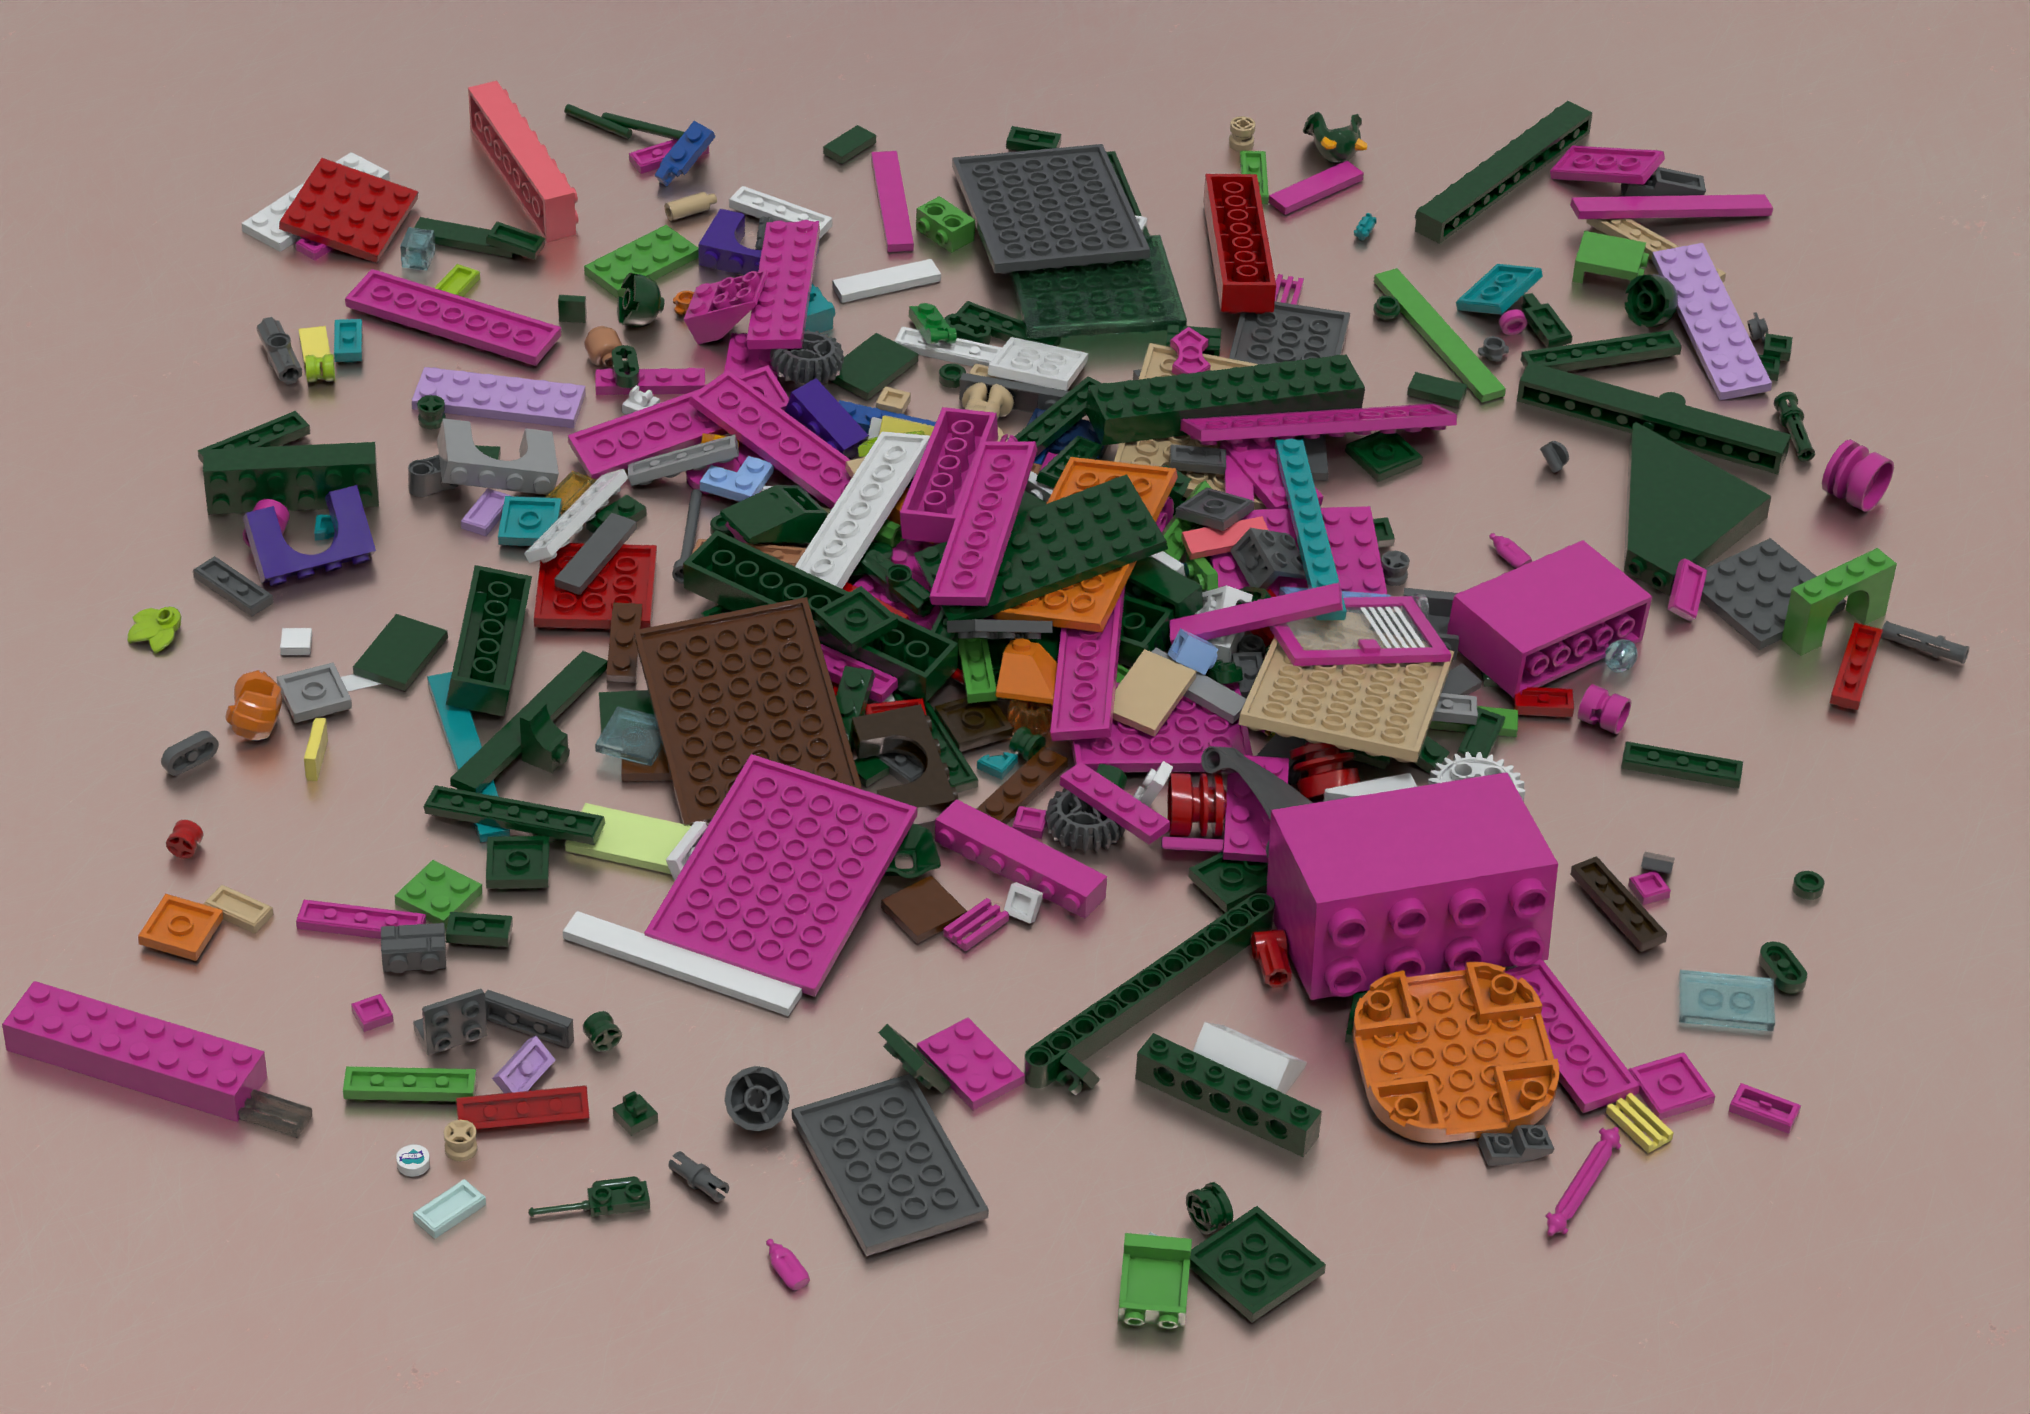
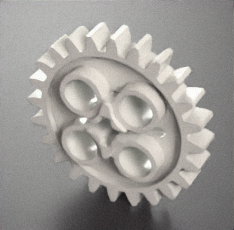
M1466 752L1465 758L1454 754L1453 761L1445 757L1443 764L1437 763L1435 770H1431L1430 778L1428 779V785L1507 772L1523 801L1525 797V782L1520 780V773H1513L1514 766L1504 767V759L1495 762L1493 761V755H1489L1485 759L1482 757L1481 752H1478L1476 757H1472L1469 752Z

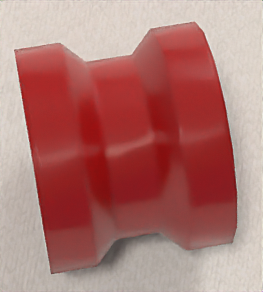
M179 820L173 828V833L169 835L166 841V847L176 857L183 859L191 858L204 836L203 830L193 821Z

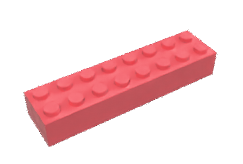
M497 80L468 87L470 130L541 235L546 238L545 241L551 242L576 235V224L579 222L578 214L575 210V203L578 202L577 192L574 187H570L565 174L559 171L555 159L550 158L544 144L541 145L538 141L536 132L529 128L527 119L520 115L516 103L511 102L507 90L502 89Z

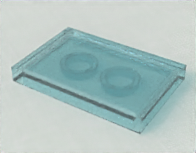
M1680 970L1678 977L1679 1022L1774 1031V979Z

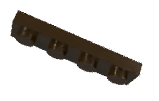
M1597 856L1571 867L1570 875L1640 952L1666 942L1667 932Z

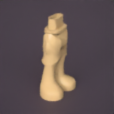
M981 382L970 386L964 392L962 405L966 410L997 413L998 419L999 417L1007 416L1011 412L1014 400L1006 388L995 384L990 389L987 402L986 384Z

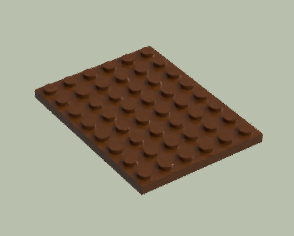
M807 597L634 630L636 647L684 826H692L695 821L706 822L707 826L710 824L751 754L862 789Z

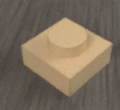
M884 387L876 401V408L904 414L911 401V393Z

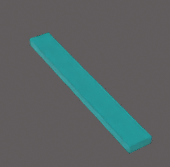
M452 672L427 676L428 686L456 771H458L482 746L470 710L446 705ZM493 780L480 792L481 794L499 797ZM474 823L480 843L487 842L488 837L510 836V829Z

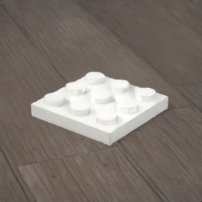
M1010 337L989 364L988 375L1003 380H1014L1067 391L1087 364L1088 353Z

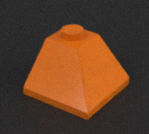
M1023 638L1010 640L1003 653L996 697L1053 704L1058 663L1039 643L1030 642Z

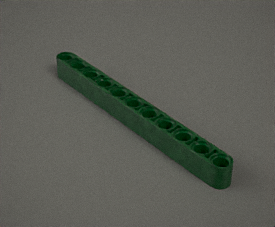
M1263 893L1249 896L1031 1046L1025 1052L1024 1057L1025 1083L1032 1088H1044L1057 1080L1060 1072L1067 1070L1059 1062L1067 1051L1083 1062L1251 945L1252 932L1270 931L1273 925L1274 899Z

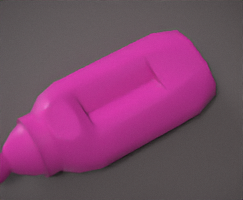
M1494 533L1489 535V538L1493 540L1496 552L1515 569L1532 562L1530 555L1509 538L1496 536Z
M773 1239L766 1241V1245L769 1246L771 1265L787 1287L793 1291L805 1287L810 1282L809 1274L793 1252L781 1244L774 1243Z

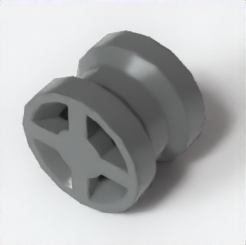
M1396 550L1384 553L1381 563L1385 583L1390 586L1404 584L1408 578L1409 557L1405 553Z

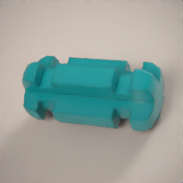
M1366 213V216L1362 217L1356 230H1354V236L1358 237L1361 241L1365 240V237L1369 236V233H1371L1377 223L1376 217H1372L1371 213Z

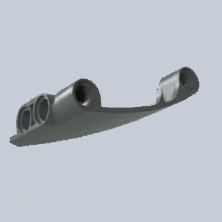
M1210 746L1203 751L1201 756L1203 769L1208 773L1215 774L1238 772L1252 789L1270 820L1271 810L1312 803L1292 786L1249 760L1235 748ZM1268 841L1267 846H1266V854H1267V857H1268V858H1269V841Z

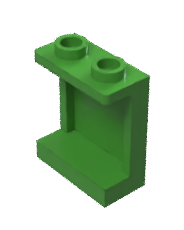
M1584 231L1575 260L1572 282L1582 284L1586 272L1630 281L1639 275H1644L1649 259V254L1645 253L1646 242Z
M1125 1233L1118 1321H1124L1132 1326L1149 1323L1158 1324L1166 1329H1174L1178 1326L1185 1327L1192 1239Z

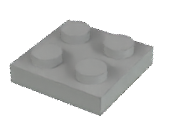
M334 662L277 677V684L281 688L282 697L295 723L352 708V700Z

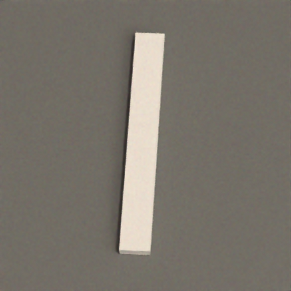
M579 911L574 914L563 930V939L786 1016L790 1015L802 996V988L645 936L643 933Z

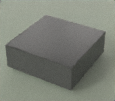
M1645 852L1641 867L1670 874L1675 858Z

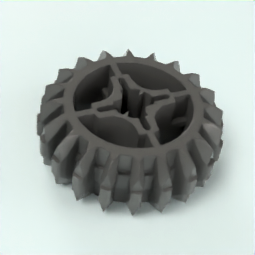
M807 329L804 331L802 348L772 349L770 351V360L773 371L777 372L779 377H785V381L792 380L795 381V384H806L817 378L820 382L826 384L828 380H835L836 376L840 375L844 355L841 344L836 342V338H829L828 334H820L819 331L810 332Z
M1064 788L1062 792L1056 791L1055 796L1049 800L1045 816L1048 833L1052 834L1053 841H1060L1062 847L1071 846L1073 852L1076 849H1083L1084 853H1086L1087 850L1093 849L1098 853L1100 847L1108 850L1111 844H1117L1120 837H1123L1125 828Z

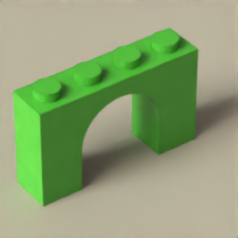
M1876 548L1793 587L1781 640L1800 656L1821 647L1828 618L1838 603L1846 596L1848 598L1845 610L1863 625L1885 616L1897 563L1880 549Z

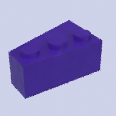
M817 378L791 392L785 409L786 413L847 458L851 459L859 454V445L866 442L869 435Z

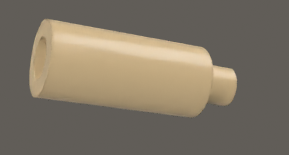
M705 192L665 203L664 209L668 220L674 221L709 210L710 205L717 203V198L714 193L707 195Z

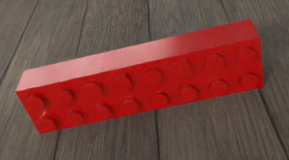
M1205 174L1203 202L1220 311L1231 314L1238 312H1254L1256 314L1274 312L1276 280L1257 174Z

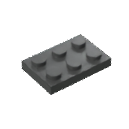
M955 620L947 621V633H958V639H1041V633H1052V621Z

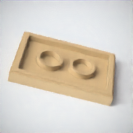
M1144 649L1115 690L1113 719L1155 737L1196 679V670Z

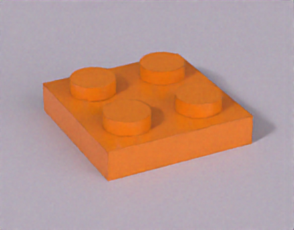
M165 893L139 933V945L197 961L222 922L223 910Z

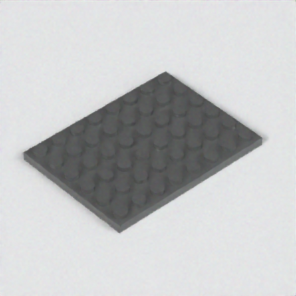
M1103 144L952 158L953 170L972 218L975 219L976 228L994 273L1008 274L1013 271H1036L1037 269L1044 268L1060 269L1065 266H1087L1096 263L1112 264L1116 261H1139L1140 259L1150 258L1148 243Z

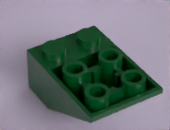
M775 485L720 511V515L729 523V526L743 536L746 542L750 544L771 542L777 545L783 542L799 545L810 543L828 514L799 485Z

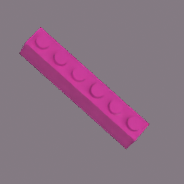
M957 799L935 819V842L1013 882L1042 892V898L1065 908L1071 913L1086 919L1106 898V875Z

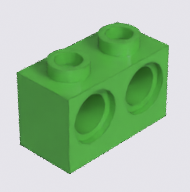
M938 196L916 208V230L949 252L953 253L974 241L975 219L942 197Z

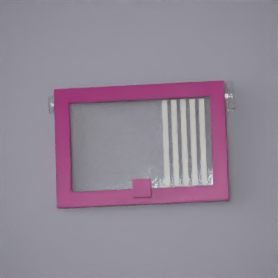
M1425 594L1395 597L1343 598L1347 610L1345 620H1316V616L1269 626L1293 666L1450 662L1451 659L1450 651L1427 619L1429 603Z

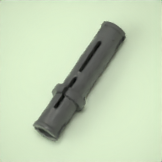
M1886 621L1882 628V639L1885 638L1908 647L1932 653V657L1939 658L1941 656L1964 664L1968 657L1969 646L1945 640L1944 636L1939 635L1935 637L1890 623L1889 621Z

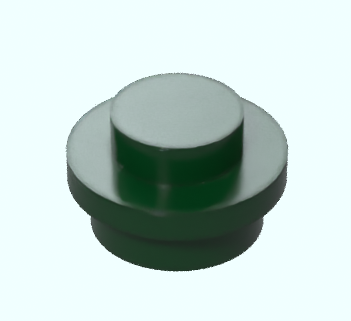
M1381 296L1374 304L1373 311L1378 317L1389 320L1399 315L1400 306L1396 298Z

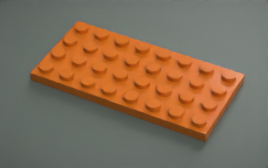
M1070 457L1047 504L1127 474L1156 522L1178 475L1176 468ZM1137 561L993 614V618L997 620L1052 621V626L1103 632Z

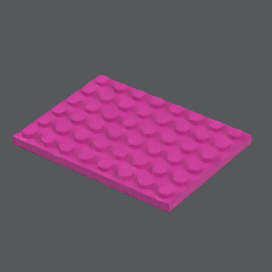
M751 754L644 934L659 941L802 988V993L816 997L918 815L917 807Z

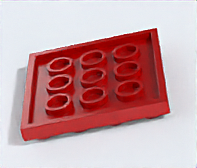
M321 158L279 221V229L378 263L418 200L419 191Z
M569 543L556 552L557 556L552 560L544 563L540 560L534 627L611 629L613 603L642 604L641 629L651 627L657 545L623 544L581 595L555 587V578L585 543Z

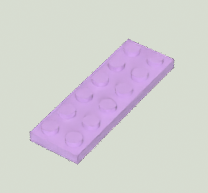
M424 367L412 398V409L418 410L417 403L422 397L436 395L444 400V413L574 428L586 391L585 386L572 383H558L546 380Z

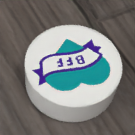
M407 1145L397 1153V1168L405 1176H420L430 1167L429 1152L421 1145Z

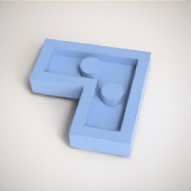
M751 456L746 458L737 472L711 465L700 480V490L740 502L762 490L773 474L774 466L765 460Z

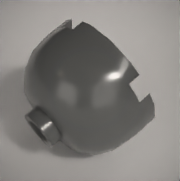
M753 1066L742 1069L731 1078L726 1087L724 1102L727 1113L737 1125L746 1130L762 1131L774 1127L783 1119L788 1110L790 1095L787 1084L778 1073L767 1067Z

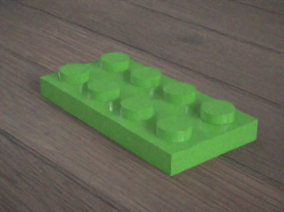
M664 225L585 265L584 274L618 299L619 296H624L626 289L621 288L626 275L629 273L644 275L656 280L699 258V250L693 243L669 226Z

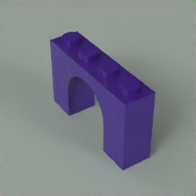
M719 209L698 244L699 266L745 275L751 271L758 272L762 250L750 249L740 244L745 236V214ZM819 241L817 247V254L819 252Z
M357 485L331 491L326 495L325 499L334 527V538L330 548L319 554H302L292 549L286 543L274 506L245 513L242 519L261 584L269 582L270 586H275L287 582V577L297 575L298 579H303L315 575L314 570L325 568L326 572L342 568V563L352 561L353 565L370 561L369 556H372L376 549Z

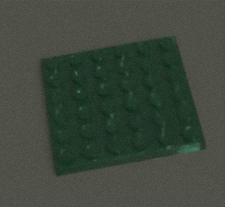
M1144 236L1150 248V258L1140 259L1139 261L1127 260L1116 261L1112 264L1096 263L1087 266H1065L1060 269L1044 268L1037 269L1036 271L1023 270L1011 272L1010 275L1027 338H1068L1077 335L1096 336L1098 334L1111 333L1120 335L1128 332L1148 333L1151 331H1167L1168 325L1187 326V318L1161 236Z

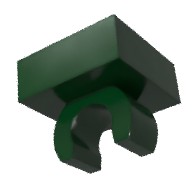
M1068 1051L1059 1061L1067 1070L1059 1073L1057 1081L1064 1086L1068 1080L1074 1079L1073 1084L1068 1089L1074 1095L1081 1092L1083 1082L1093 1089L1100 1080L1090 1068Z
M635 1091L623 1096V1103L613 1107V1117L631 1136L658 1122V1113L640 1094L637 1095Z

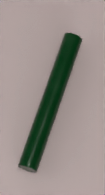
M567 104L564 112L568 115L626 139L632 136L631 129L571 104Z

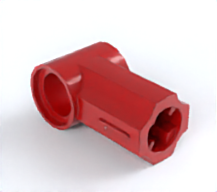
M1280 929L1252 932L1251 948L1253 958L1259 960L1265 983L1271 985L1272 988L1283 987L1284 984L1291 981L1292 977L1287 958L1285 931Z

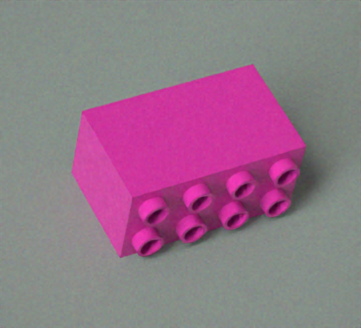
M1507 772L1271 810L1267 895L1274 899L1273 922L1277 930L1283 929L1285 931L1287 951L1310 1000L1331 996L1347 997L1357 992L1367 991L1370 989V985L1381 977L1403 970L1406 977L1465 970L1466 962H1485L1502 967L1515 965L1523 967L1529 966L1539 959H1543V961L1548 960L1558 862Z

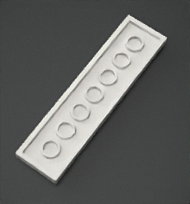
M881 432L795 567L843 589L915 475L930 435Z

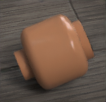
M605 326L595 327L590 330L584 341L585 349L594 365L612 367V350L622 345L614 329Z

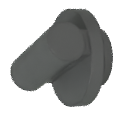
M1551 441L1540 448L1553 473L1561 470L1569 461L1566 447L1557 441Z

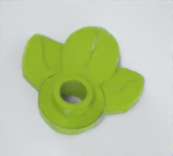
M164 607L160 610L148 608L138 612L132 617L136 624L130 628L127 640L129 643L149 640L153 652L158 653L173 641L175 637L174 632L181 626L179 610L175 607Z

